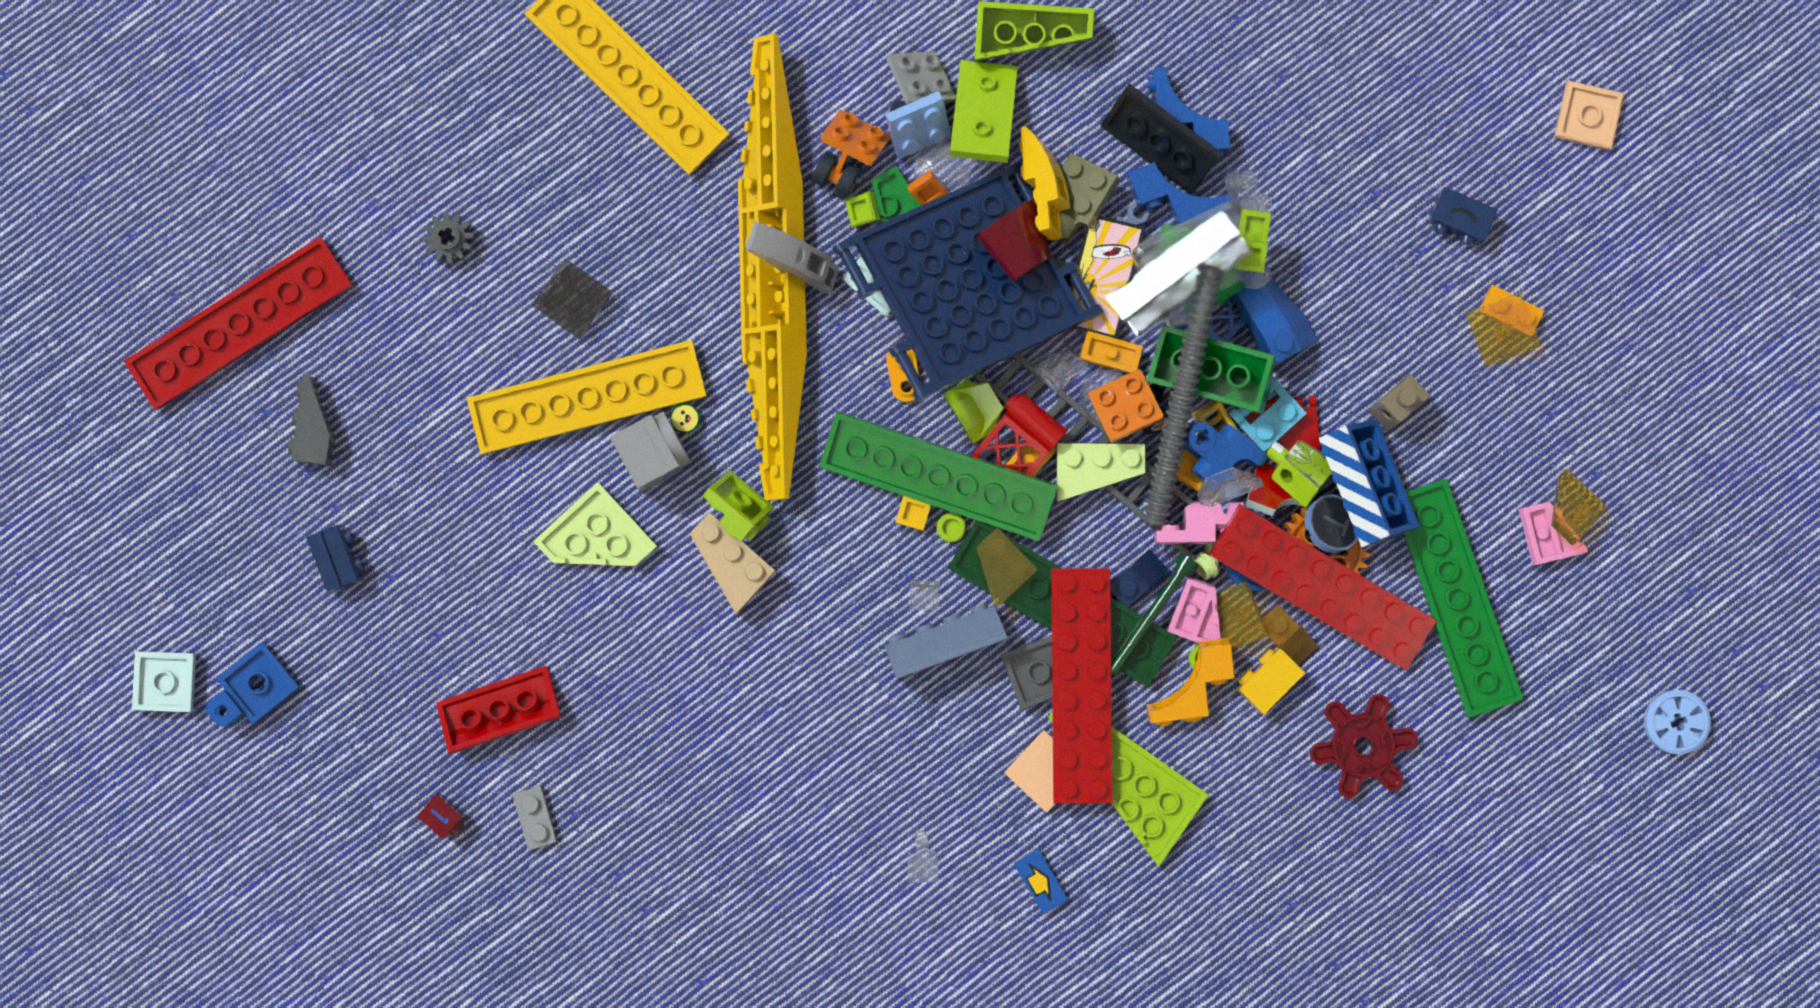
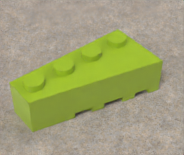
M978 1L974 61H983L1091 41L1093 36L1094 9Z

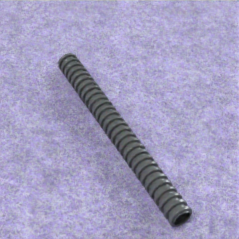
M1198 266L1200 275H1196L1198 284H1194L1196 293H1192L1194 302H1190L1192 311H1188L1190 320H1186L1188 329H1184L1186 338H1182L1184 346L1180 347L1182 355L1178 356L1180 364L1176 365L1178 373L1174 374L1176 382L1172 383L1174 391L1170 392L1172 400L1168 401L1170 409L1166 410L1168 418L1164 419L1166 427L1162 428L1164 435L1160 437L1162 444L1158 446L1160 453L1156 454L1158 462L1154 463L1156 471L1152 472L1154 480L1150 481L1152 488L1148 490L1150 497H1147L1146 502L1148 506L1144 508V511L1147 513L1142 517V520L1155 526L1167 525L1168 520L1166 517L1170 516L1168 508L1172 507L1170 499L1174 498L1172 490L1176 489L1174 481L1178 480L1176 475L1180 471L1178 464L1182 463L1180 455L1184 454L1182 446L1186 445L1184 437L1188 436L1186 428L1190 427L1188 419L1192 418L1190 410L1194 409L1192 402L1196 400L1194 393L1198 391L1196 384L1200 383L1198 375L1202 374L1200 366L1204 365L1202 357L1206 356L1204 348L1208 347L1206 339L1210 338L1208 330L1212 329L1210 321L1214 320L1212 312L1216 311L1214 303L1218 302L1216 294L1220 293L1218 285L1222 284L1220 276L1224 275V271L1215 266Z

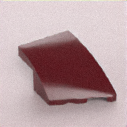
M1034 198L1012 210L977 236L1013 283L1026 273L1031 274L1052 258L1047 237L1039 232L1036 227L1035 217L1038 215Z

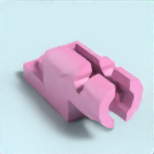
M1194 502L1184 508V530H1179V525L1161 526V531L1155 532V545L1214 544L1216 542V531H1219V534L1222 533L1239 504L1244 506V502L1228 503L1225 514L1221 509L1222 505L1220 502Z

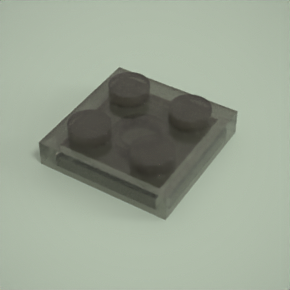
M565 258L531 305L580 340L613 292Z

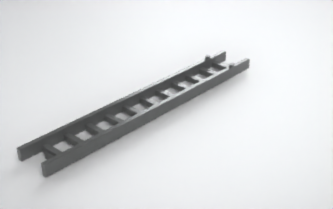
M1019 353L1012 356L1015 362L995 385L979 372L972 375L980 383L988 382L996 397L1006 405L1010 399L1000 390L1022 365L1037 378L1025 395L1031 399L1044 384L1060 397L1048 412L1049 415L1054 418L1067 403L1082 416L1058 443H1069L1087 421L1104 435L1097 444H1107L1109 441L1103 425ZM1121 440L1113 442L1114 444H1125ZM1146 461L1145 470L1148 474L1127 498L1112 485L1103 487L1141 520L1143 515L1146 514L1136 507L1133 501L1154 478L1152 472L1156 471ZM1177 487L1175 490H1172L1174 498H1179L1187 506L1194 503ZM1142 520L1155 532L1161 531L1160 526L1151 525ZM1184 521L1180 524L1179 530H1184ZM1181 544L1171 545L1178 552H1182L1192 560L1196 558Z

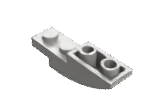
M754 222L745 248L746 250L779 271L790 272L820 292L832 294L840 267L831 262V256L787 233L760 222Z

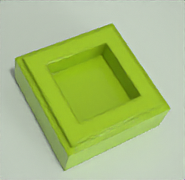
M867 192L845 200L852 228H858L881 220L874 192Z

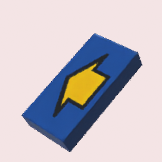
M1039 849L1013 863L1042 914L1068 900Z

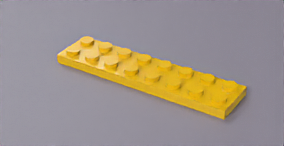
M538 0L525 13V16L689 176L730 136L725 128L593 0Z
M692 340L468 397L467 402L480 454L484 455L705 398L707 395Z

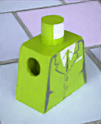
M1275 441L1266 453L1268 458L1278 464L1272 474V479L1305 508L1332 476V471L1323 453L1303 441H1297L1290 450H1287Z

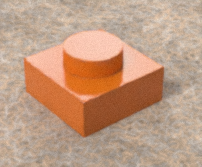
M931 170L907 185L909 193L921 206L948 194L947 187Z

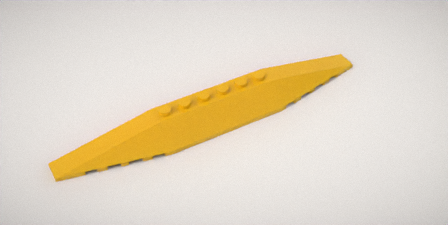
M774 33L754 38L750 75L754 76L753 90H748L747 103L751 104L750 119L745 121L744 131L748 132L747 146L741 152V162L745 163L743 179L739 178L742 362L743 365L748 367L749 379L746 380L747 393H752L754 409L750 410L752 420L757 422L759 436L755 437L756 449L761 450L763 463L759 464L764 499L766 501L789 499L807 357L805 282L790 272L779 271L745 249L754 222L768 225L804 241L803 181L778 34Z

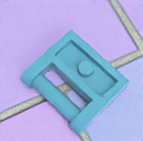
M1274 376L1269 396L1274 392L1279 399L1251 425L1245 418L1252 411L1234 408L1228 413L1251 441L1264 452L1307 414Z

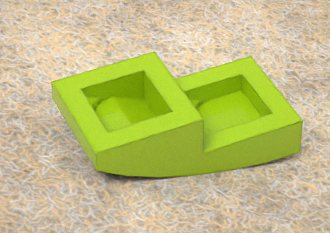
M1241 208L1234 269L1264 273L1271 212Z

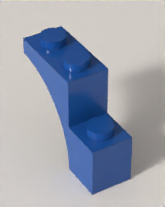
M1166 66L1154 67L1152 76L1147 77L1148 93H1153L1154 102L1184 125L1191 127L1192 131L1222 152V154L1228 153L1230 150L1228 120L1208 118L1189 109L1174 93L1167 77Z
M1155 162L1128 172L1125 177L1135 202L1138 204V209L1145 206L1147 210L1157 208L1163 204L1162 200L1166 199L1177 228L1183 229L1186 227L1187 232L1203 226L1202 221L1213 217L1214 221L1228 216L1230 214L1229 210L1235 205L1231 194L1204 198L1192 196L1178 190L1162 176Z

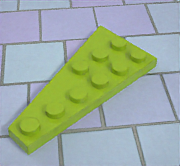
M1051 712L1050 715L1048 716V719L1051 721V723H1052V712ZM1112 727L1111 804L1159 867L1202 806L1208 794Z

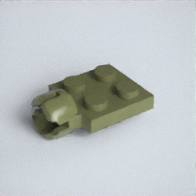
M1070 153L1061 168L1071 208L1060 211L1062 238L1058 242L1065 244L1070 242L1077 229L1081 226L1092 228L1121 180L1117 175L1073 153Z

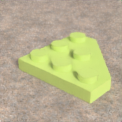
M598 482L533 541L553 563L637 566L658 547Z

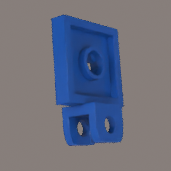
M261 642L216 678L224 690L207 704L206 712L218 726L228 727L236 723L244 715L255 725L297 691L300 686L267 645ZM254 676L265 678V688L262 691L258 688L252 689L251 686L254 684L252 678ZM223 706L227 708V713L224 716L220 713Z

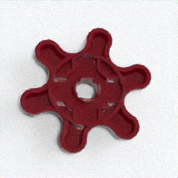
M1382 694L1371 696L1366 710L1359 715L1349 713L1340 702L1334 701L1329 703L1325 707L1324 713L1326 719L1334 727V736L1328 742L1314 744L1310 749V758L1314 763L1325 764L1333 762L1340 766L1342 777L1338 783V791L1345 798L1355 797L1359 793L1361 783L1369 777L1378 779L1387 790L1395 791L1399 789L1403 783V776L1394 767L1393 758L1398 751L1411 749L1418 742L1417 733L1413 729L1403 728L1394 730L1387 725L1385 716L1390 704L1387 697ZM1361 737L1367 738L1371 743L1370 751L1366 754H1359L1355 749L1356 741Z

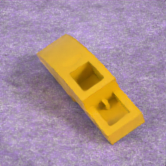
M1026 126L1021 127V139L1019 140V149L1023 155L1021 175L1023 180L1034 188L1033 197L1038 211V215L1035 217L1036 227L1039 232L1051 241L1062 238L1060 211L1071 209L1066 182L1057 160L1047 145Z

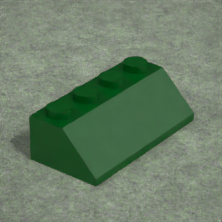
M1162 325L1147 382L1174 390L1172 387V383L1176 382L1174 374L1178 373L1176 365L1180 364L1178 356L1182 355L1180 347L1184 346L1182 338H1186L1184 330ZM1213 338L1206 339L1208 347L1204 348L1206 356L1202 357L1204 365L1200 366L1202 374L1198 375L1200 383L1196 384L1198 391L1194 395L1263 414L1272 385L1275 355Z

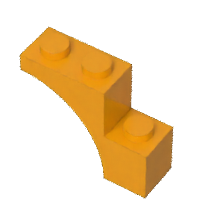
M1228 638L1198 641L1196 664L1186 683L1168 698L1146 704L1150 723L1166 726L1172 724L1174 720L1184 719L1185 722H1197L1202 720V717L1209 716L1205 682H1210L1212 685L1227 683V679H1234L1232 650Z

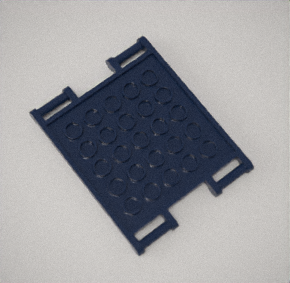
M1020 162L850 237L832 248L835 255L841 257L858 290L856 293L860 300L881 291L907 338L891 347L888 351L892 358H896L914 390L913 396L917 402L1104 313L1101 305L1096 304L1079 274L1080 268L1076 261L1058 268L1052 257L1031 274L1026 273L1013 283L977 238L984 229L1022 205L1009 178H1013L1026 202L1034 198L1031 186L1022 178V165ZM857 248L874 281L867 282L850 250ZM1068 277L1086 310L1083 311L1065 278ZM913 349L931 382L930 384L924 385L906 353L907 351Z

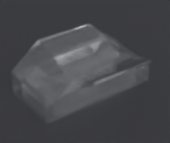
M1067 345L1055 354H1039L1027 363L1026 366L1036 372L1058 395L1071 385L1089 364L1080 361V355Z
M1231 467L1207 477L1197 495L1201 505L1211 508L1261 488L1263 483L1260 477L1251 474L1249 471L1246 472Z

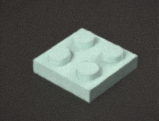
M135 651L132 710L193 712L196 654Z

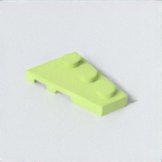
M1057 443V502L1145 474V444Z

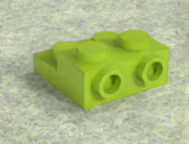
M731 470L711 485L703 495L712 508L721 511L725 515L719 524L725 528L726 533L733 538H737L740 542L745 538L751 541L771 521L768 514L774 506Z

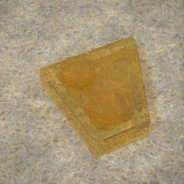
M1565 469L1558 476L1551 526L1573 546L1605 511L1607 506L1570 471Z
M998 527L976 547L992 602L996 608L1038 570Z

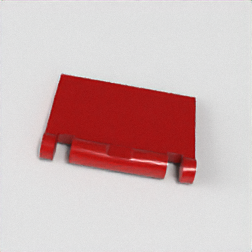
M1315 395L1309 396L1310 408L1304 409L1307 414L1276 441L1287 450H1290L1297 441H1303L1311 447L1320 450ZM1293 397L1294 400L1303 408V398ZM1278 399L1267 400L1264 412ZM1251 412L1247 416L1248 423L1251 425L1262 414Z

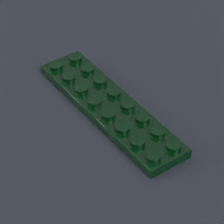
M975 520L947 568L1052 630L1051 569L1062 568L992 526ZM1110 597L1112 663L1143 616ZM1153 623L1121 672L1149 687L1178 637Z

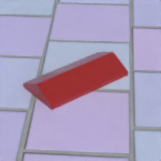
M547 666L436 702L449 755L561 718L558 697Z

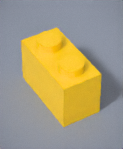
M1270 648L1258 660L1261 665L1254 672L1249 669L1238 680L1241 685L1236 690L1263 715L1305 674L1281 648H1277L1275 651Z

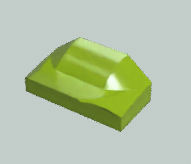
M967 380L943 394L972 444L989 435L998 424L999 417L1004 410L988 382L973 383Z

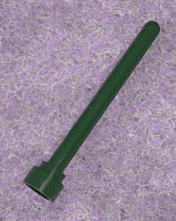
M1181 552L1174 561L1176 563L1174 567L1175 572L1111 663V675L1115 676L1120 673L1185 577L1188 578L1190 574L1194 575L1200 567L1197 562Z

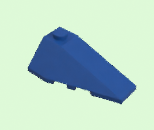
M1236 252L1222 258L1233 269ZM1234 269L1242 279L1244 287L1232 297L1259 351L1275 355V363H1278L1317 341L1306 315L1265 272Z

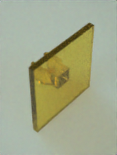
M1521 292L1466 312L1485 366L1541 347Z
M1247 581L1216 593L1221 638H1228L1231 650L1270 635Z

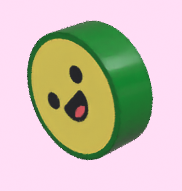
M681 404L673 409L670 421L675 430L687 434L697 429L700 423V415L692 405Z

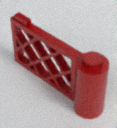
M1022 393L1019 397L1017 394H1014L1004 406L1008 410L971 456L981 459L983 450L996 449L998 465L1007 468L1018 467L1021 473H1023V467L1030 466L1024 474L1031 476L1068 430L1027 395ZM1005 424L1015 431L1016 443L1000 444L999 431ZM1020 436L1027 442H1020ZM995 437V445H988ZM1021 446H1033L1041 454L1034 462L1022 463ZM1016 447L1018 463L1002 464L1000 448Z

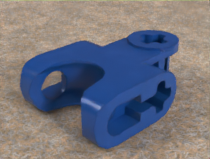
M1190 422V427L1186 428L1188 436L1184 437L1186 445L1183 448L1198 459V462L1191 470L1192 473L1224 500L1236 502L1242 491L1232 478L1234 464L1239 460H1243L1251 466H1263L1268 459L1267 454L1229 424H1225L1222 430L1218 432L1207 423Z

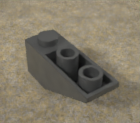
M303 374V380H299L297 384L296 395L300 397L299 408L294 409L292 425L296 426L294 438L291 437L289 440L288 454L292 455L291 460L295 462L331 467L335 436L314 377L309 374Z

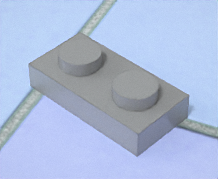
M542 785L512 794L528 850L558 842Z

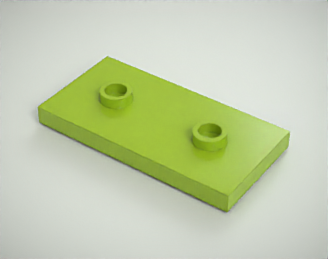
M960 60L949 157L1008 163L1018 66Z

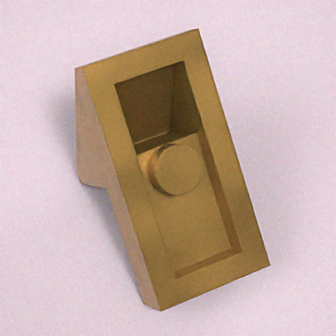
M1279 604L1256 624L1297 665L1318 647L1302 625H1298Z

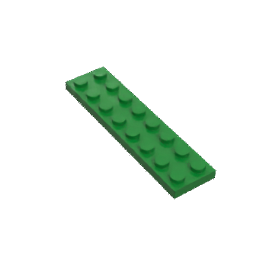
M837 411L819 465L820 468L1037 541L1041 540L1058 488L1057 484Z
M1447 478L1406 492L1420 527L1403 534L1431 617L1437 620L1434 626L1466 718L1523 700Z

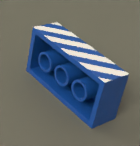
M1377 419L1346 425L1319 438L1322 453L1328 461L1333 481L1338 486L1343 499L1344 509L1349 514L1354 527V534L1359 540L1361 547L1396 538L1420 527Z

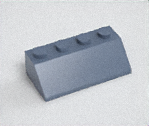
M987 603L971 608V615L961 618L960 613L943 618L945 624L934 628L932 623L915 628L916 635L906 638L905 633H901L888 638L890 644L885 645V649L896 679L1008 639L995 606L988 608Z

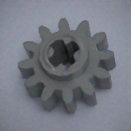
M444 212L442 221L433 216L434 227L424 226L425 230L430 233V236L423 237L422 241L426 244H431L426 252L429 255L437 252L435 259L439 263L446 257L448 263L453 265L454 256L464 261L465 256L462 251L464 249L472 251L473 248L467 241L475 239L474 234L466 233L471 227L470 223L464 222L460 225L462 218L459 214L455 215L453 220H451L450 215ZM452 232L451 235L455 238L452 243L448 241L447 245H445L446 242L442 239L444 234L449 235Z

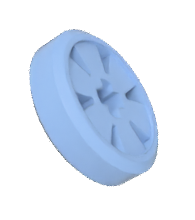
M1683 690L1663 692L1656 696L1646 709L1644 716L1645 732L1652 744L1666 753H1690L1698 749L1705 742L1710 732L1711 718L1708 708L1698 696L1691 692ZM1675 714H1677L1678 718L1683 717L1684 723L1680 724V730H1677V727L1671 726V721L1675 720Z

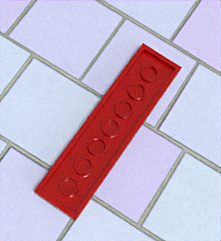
M320 236L124 360V363L153 409L157 411L353 287L324 239Z
M1241 504L1237 506L1209 552V555L1405 670L1408 669L1437 622L1431 616Z
M1110 568L1051 569L1053 804L1112 803Z

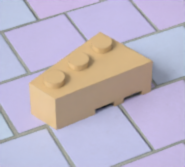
M709 512L690 535L735 614L738 615L776 571L744 542H740L737 538L728 535L725 528L719 524L720 521Z

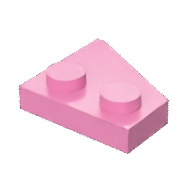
M1550 502L1519 509L1533 566L1588 552L1587 547L1584 544H1580L1571 533L1572 529L1566 521L1560 519L1557 510Z
M1189 576L1167 631L1197 643L1198 641L1221 638L1216 587Z

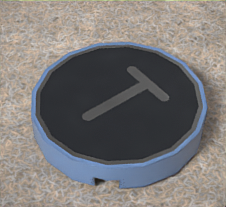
M1333 494L1324 495L1309 505L1305 512L1304 524L1306 530L1309 529L1311 534L1309 538L1313 544L1323 551L1339 553L1356 543L1357 538L1354 534V527L1349 514L1344 509L1342 497Z

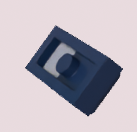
M1148 549L1110 584V592L1121 604L1129 607L1169 569Z

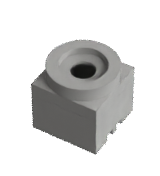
M664 411L654 417L649 415L610 436L636 487L642 492L683 470L682 467L692 463Z

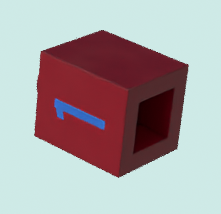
M438 793L420 811L417 817L441 839H446L449 835L454 838L465 825L462 823V820L466 815L441 793Z

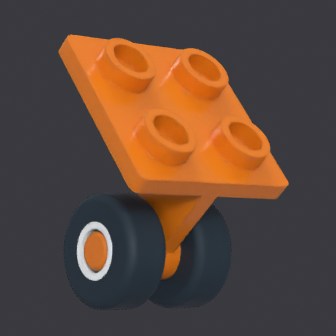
M839 110L823 132L820 140L840 150L842 155L838 162L837 155L826 151L812 175V182L824 187L830 181L836 184L835 194L847 199L861 174V168L852 163H849L844 169L849 157L851 156L868 166H872L891 136L881 128L862 121L853 113Z
M1140 369L1088 393L1110 442L1118 441L1141 429L1145 434L1151 435L1161 432L1162 428L1166 427L1164 419L1168 418L1166 410L1170 409V407L1166 405L1159 406L1164 399L1160 386L1148 384Z

